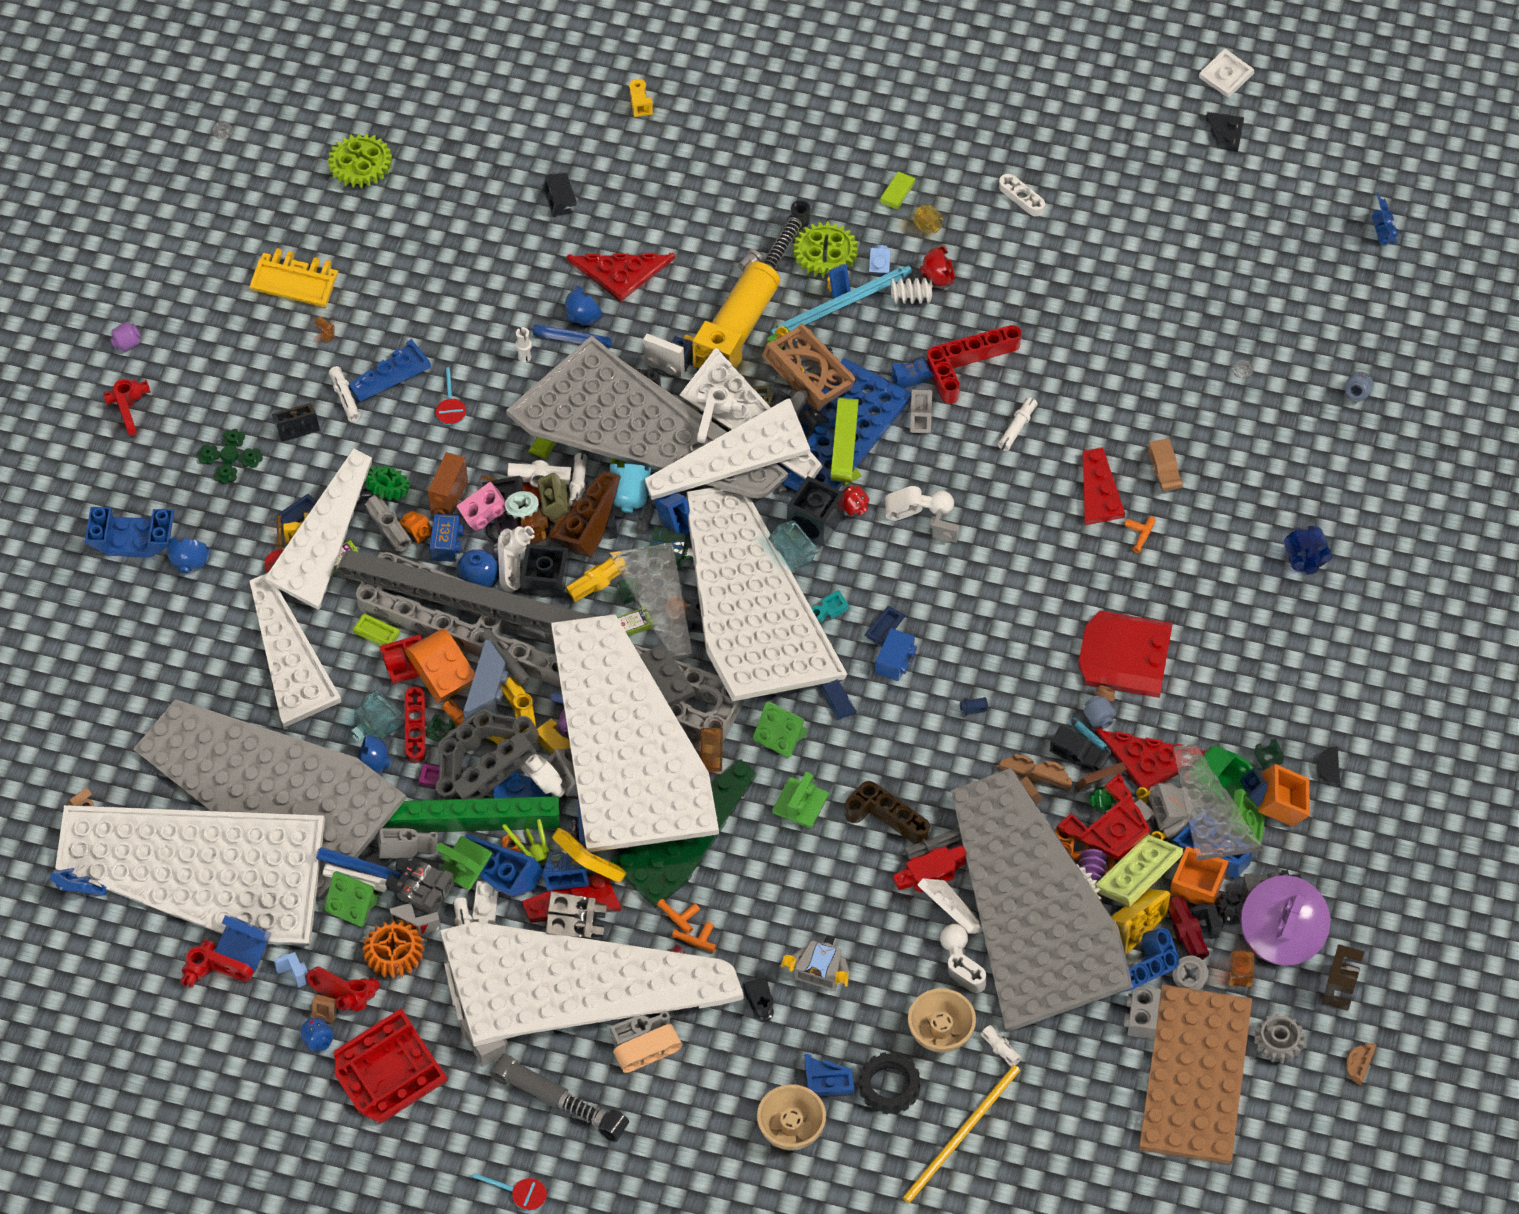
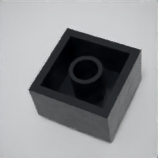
M527 544L520 576L521 593L563 597L569 568V549Z

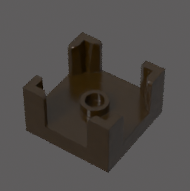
M1338 944L1322 1004L1349 1011L1351 1001L1334 996V993L1337 990L1353 994L1360 968L1343 963V960L1346 957L1362 961L1365 951Z

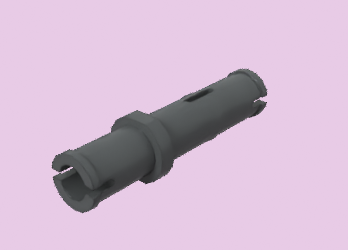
M491 629L485 630L479 638L484 643L485 640H490L505 661L506 671L515 678L520 686L525 684L529 680L530 675L520 666V661L509 653Z

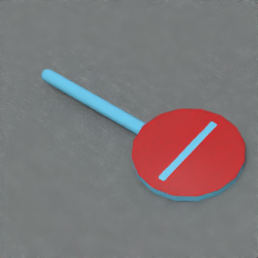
M446 367L448 399L439 403L436 408V416L445 425H455L465 418L466 407L460 400L452 399L450 368Z
M476 1173L472 1174L473 1178L512 1191L513 1202L522 1210H537L546 1201V1188L537 1179H522L512 1187Z

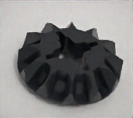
M1231 891L1228 894L1221 893L1215 900L1214 904L1217 914L1222 916L1224 924H1240L1241 909L1245 901L1240 896V893L1237 895L1232 894ZM1228 904L1231 906L1235 905V911L1232 909L1227 910Z

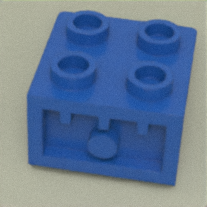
M225 915L221 924L226 925L215 952L249 965L255 973L272 933L236 917Z

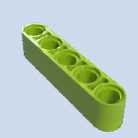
M838 398L831 481L849 483L852 481L859 399Z

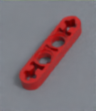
M414 686L410 687L405 693V752L407 760L416 764L422 762L426 755L425 695L422 688ZM413 695L418 696L417 705H413ZM413 712L421 714L418 719H411L409 716ZM414 730L421 732V735L417 738H412L409 734ZM413 745H417V755H413Z

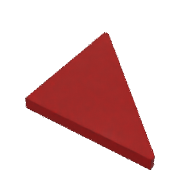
M613 253V255L601 256V254H585V256L567 255L568 262L620 302L675 259L674 253H669L668 255H657V253H641V255Z
M1097 728L1095 731L1099 739L1110 749L1109 752H1111L1116 761L1125 764L1127 769L1125 772L1137 788L1144 787L1147 790L1193 767L1206 752L1193 749L1192 746L1177 743L1173 745L1163 743L1162 740L1147 737L1144 739L1117 731L1115 733L1104 731L1102 728Z

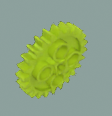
M358 133L356 138L351 134L348 140L343 137V143L337 141V147H331L332 152H329L328 164L333 178L337 177L339 183L344 180L345 186L352 183V188L356 184H359L360 188H362L364 183L370 187V182L372 181L377 184V178L384 179V174H389L388 169L392 168V155L387 143H383L381 138L376 141L375 135L368 138V133L364 137H361L360 133Z
M829 221L823 226L819 222L817 227L814 224H811V229L804 227V233L799 232V237H795V244H793L794 258H796V264H800L801 269L807 268V274L814 271L815 277L818 273H821L822 278H824L825 274H829L828 270L841 264L853 267V262H856V256L858 255V242L855 241V235H851L850 230L844 232V226L837 228V223L830 226ZM825 237H828L827 260L823 262Z

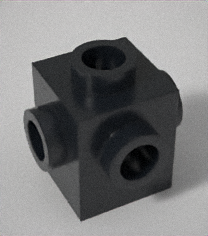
M691 599L690 607L685 609L688 632L704 633L699 599Z

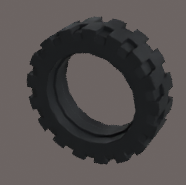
M883 1052L877 1057L875 1055L870 1058L869 1062L866 1061L863 1065V1070L860 1072V1095L864 1098L865 1104L872 1106V1110L876 1112L879 1110L882 1111V1114H888L889 1112L898 1114L901 1110L906 1111L909 1109L910 1104L913 1105L916 1102V1097L919 1095V1070L915 1068L912 1060H907L905 1055L899 1056L895 1052H891V1054ZM884 1069H895L907 1077L909 1081L908 1089L902 1095L894 1098L878 1095L871 1087L873 1075Z

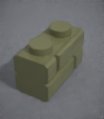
M550 473L538 479L537 483L542 511L556 524L557 520L562 515L566 516L571 508L566 483L556 473Z

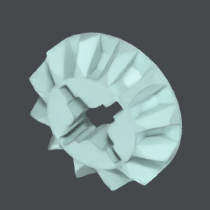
M527 491L513 493L505 502L508 515H513L514 519L521 517L524 520L525 516L532 517L533 512H537L539 506L537 497Z

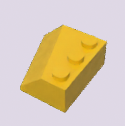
M1148 889L1130 907L1126 905L1111 916L1118 925L1125 957L1141 942L1143 933L1153 930L1167 916L1171 893L1164 890Z

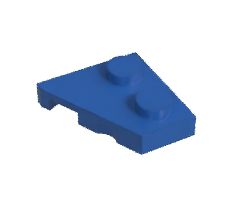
M74 868L54 871L49 879L56 884L57 888L64 891L69 890L106 895L108 891L107 887L102 884L99 887L89 883L90 877L88 876L77 878V875L72 873L75 870Z
M804 1054L808 1089L815 1092L819 1097L854 1094L852 1069L842 1065L837 1066L827 1060L823 1062L812 1058L810 1054Z

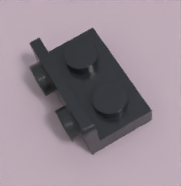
M311 403L272 414L281 442L320 431L317 415Z

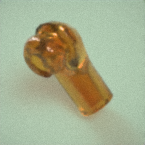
M321 316L317 317L315 325L322 329V334L320 333L321 338L326 342L331 341L335 334L334 325Z

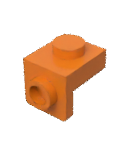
M412 511L406 513L399 521L403 529L412 534L416 543L420 544L432 535V527L425 515Z

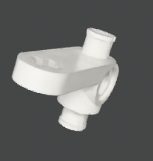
M720 385L710 387L709 391L699 388L696 401L706 403L697 442L705 444L713 413H730L731 409L741 412L744 399L735 398V393L729 392L727 388Z
M530 526L524 528L517 527L513 530L504 529L499 535L498 543L494 544V551L499 559L500 585L508 593L516 591L521 586L520 554L525 551L526 545L530 544V539H533L535 536L532 535L534 530Z
M539 754L530 756L526 760V764L520 768L533 779L545 794L551 793L553 797L559 796L560 798L566 790L560 785L562 779L559 774Z

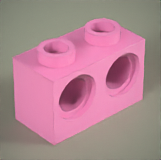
M489 482L458 504L457 507L466 522L477 532L506 511V501L499 490Z

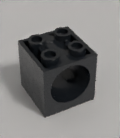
M807 476L787 505V530L824 547L844 517V492Z

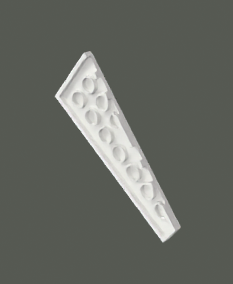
M717 348L714 349L680 394L683 400L703 413L706 403L696 401L699 388L709 391L710 387L720 385L727 388L729 392L735 393V398L744 399L741 412L731 409L730 413L712 414L713 420L730 431L771 408ZM811 452L779 462L803 479H806L807 476L815 478L823 467Z
M789 398L645 478V484L651 500L808 454L810 453V447Z
M356 449L352 450L265 577V582L317 610L320 609L337 557L343 546L350 520L353 517L356 503L359 500L363 483L368 475L372 463L371 457Z
M266 573L250 580L280 719L283 728L341 703V697L279 589L265 582V577L268 574Z

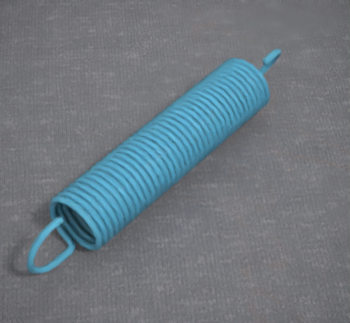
M1078 721L1073 728L1082 736L1088 738L1094 746L1102 750L1107 748V745L1082 722Z

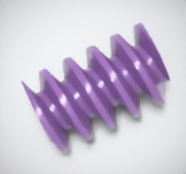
M1097 849L1084 850L1079 855L1078 866L1079 868L1085 867L1086 874L1092 873L1091 879L1098 882L1105 874L1103 868L1106 867L1104 860L1107 859V855Z

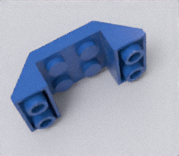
M90 507L85 544L108 556L153 557L169 546L174 509H153L152 518L114 517L111 507Z

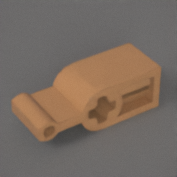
M1170 439L1150 441L1148 455L1155 476L1159 479L1162 492L1183 488Z

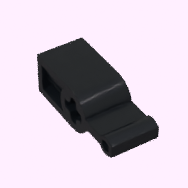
M1062 725L1050 742V752L1074 764H1085L1095 771L1101 770L1110 757L1108 751L1094 746L1088 738Z

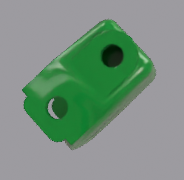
M1212 745L1190 769L1188 777L1184 782L1187 788L1194 792L1204 803L1219 812L1226 808V803L1233 802L1235 790L1244 788L1239 780L1253 766L1240 755L1221 746Z

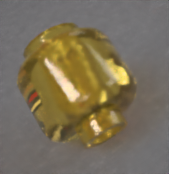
M921 205L913 214L914 224L924 234H935L942 227L943 217L932 205Z

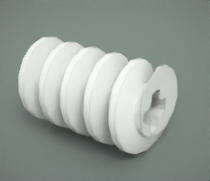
M891 278V299L893 298L895 304H898L901 298L903 304H906L907 299L910 298L911 304H914L915 299L918 298L919 303L922 304L923 299L926 298L927 303L930 304L932 299V279L928 284L926 278H923L920 284L918 278H915L912 284L910 278H907L904 284L902 278H899L896 284L894 279Z

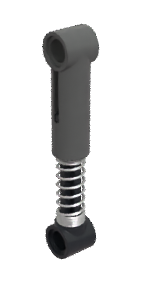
M502 1054L490 1072V1076L503 1086L510 1085L557 1110L565 1108L566 1112L570 1111L571 1114H576V1117L581 1116V1119H586L587 1123L592 1122V1125L598 1128L599 1133L609 1141L617 1142L629 1124V1119L621 1112L613 1109L608 1112L604 1110L599 1111V1108L595 1109L594 1105L589 1106L588 1102H583V1099L578 1100L577 1097H572L567 1088L522 1066L514 1057L508 1054Z

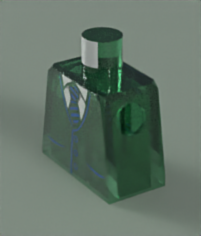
M654 526L647 555V571L682 570L684 560L694 561L692 548H687L685 535Z

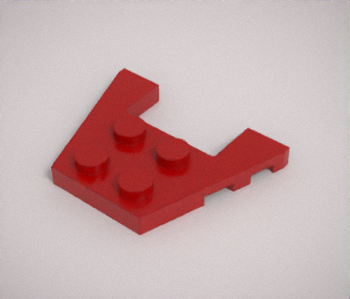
M1121 774L1116 775L1105 785V790L1118 803L1089 828L1084 826L1072 813L1057 825L1058 831L1094 849L1100 850L1116 860L1123 857L1150 834V828L1139 807L1136 806Z

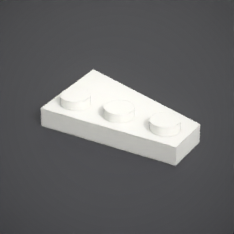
M922 879L919 882L918 886L957 921L968 934H980L983 931L981 922L945 880Z

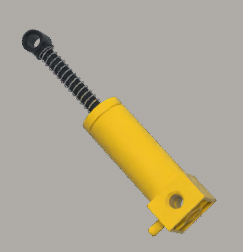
M797 200L792 203L787 224L764 259L765 262L755 261L747 264L712 323L705 321L695 337L687 334L684 336L683 339L693 342L694 367L701 368L710 354L717 348L732 366L737 369L742 360V346L780 285V277L774 270L777 268L776 265L781 261L782 255L786 253L785 250H788L790 243H792L791 240L795 238L799 229L810 224L811 208L808 202Z

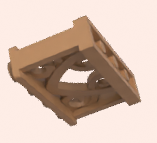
M803 323L777 340L767 343L762 357L796 392L799 390L808 392L809 395L806 403L812 409L818 411L827 403L850 391L856 380L852 372L847 370L839 359ZM795 339L799 341L797 344V349H795L792 344V341ZM785 345L788 346V349H786V350H781V349H780V348H782V347L785 346ZM800 358L819 362L820 377L812 373H803L800 370ZM836 381H838V382L840 383L839 386H834V385L829 384V383H836ZM824 387L830 390L826 394L822 392Z

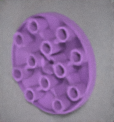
M1275 876L1256 885L1247 895L1241 909V930L1250 949L1263 960L1282 966L1296 965L1315 956L1325 944L1330 930V913L1325 899L1312 884L1294 876Z

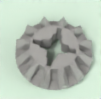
M1185 956L1179 959L1178 967L1173 970V980L1178 987L1196 991L1203 988L1208 981L1209 970L1205 962L1199 957ZM1185 967L1190 970L1197 969L1194 973L1196 981L1192 978L1185 979L1188 975Z

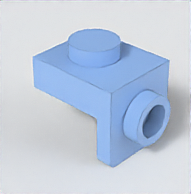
M875 245V248H871L869 273H889L891 249H887V246Z
M295 952L283 954L274 960L278 974L291 970L298 988L306 985L305 976L308 972L304 962L299 963Z

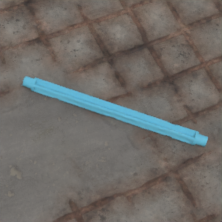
M909 265L904 268L900 267L777 325L776 328L770 330V334L773 335L779 326H786L792 331L801 323L807 325L890 286L891 278L894 279L895 283L898 282L899 278L905 279L906 276L912 274V269Z

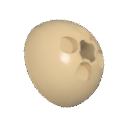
M933 989L924 992L914 1000L909 1009L908 1025L912 1036L922 1047L933 1052L946 1053L959 1049L970 1039L975 1029L976 1015L972 1004L962 994L950 989Z
M783 1085L771 1090L761 1100L757 1111V1120L763 1136L771 1144L784 1150H799L811 1145L821 1135L826 1122V1110L822 1100L812 1090L800 1085Z

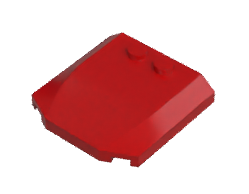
M1099 610L1085 626L1078 667L1080 672L1082 671L1085 685L1093 687L1102 685L1117 691L1160 698L1173 623Z
M402 1008L334 1051L336 1078L358 1112L379 1124H382L448 1081L447 1076L414 1029Z

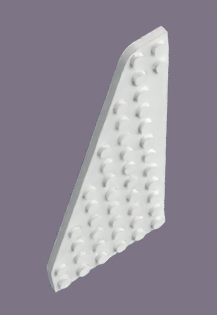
M472 922L440 930L474 1047L523 1034L696 1006L705 1008L743 1000L744 998L734 967L721 959L565 935L546 934V932L481 922Z

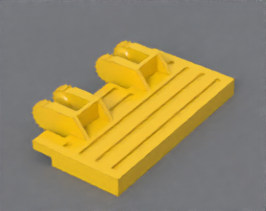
M276 249L271 262V254H262L249 286L251 290L324 308L327 307L339 273L338 270L331 269V261H325L320 274L317 273L320 265L319 258L315 257L312 260L310 269L307 271L309 264L293 260L294 252H287L283 265L279 264L282 257V249Z

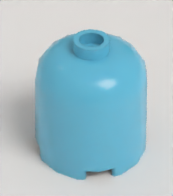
M610 464V473L621 477L613 505L621 508V512L633 513V509L643 507L648 499L645 478L651 475V467L645 468L643 465L625 464L623 468L617 467V464Z

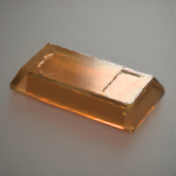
M701 728V760L707 771H722L723 728Z

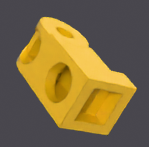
M642 79L632 80L629 83L634 117L653 115V102L651 97L646 98L645 81Z
M552 718L538 728L539 736L536 741L550 755L553 754L555 749L570 748L569 739L562 737L557 732V723Z

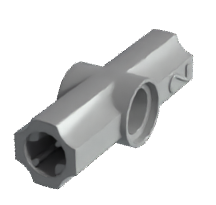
M380 496L369 498L365 503V508L378 525L381 535L388 539L395 551L402 552L408 549L412 541L398 522L396 514L387 507Z

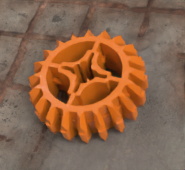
M392 920L390 925H387L384 921L383 927L380 928L376 925L375 932L369 931V938L364 940V960L370 969H374L376 975L382 972L384 978L388 974H391L393 979L395 974H399L403 978L405 971L411 974L412 967L417 968L418 961H422V953L424 951L422 938L419 936L417 929L413 930L410 924L405 926L403 921L398 925L394 920ZM393 944H395V949L393 950L392 955L391 949H393Z

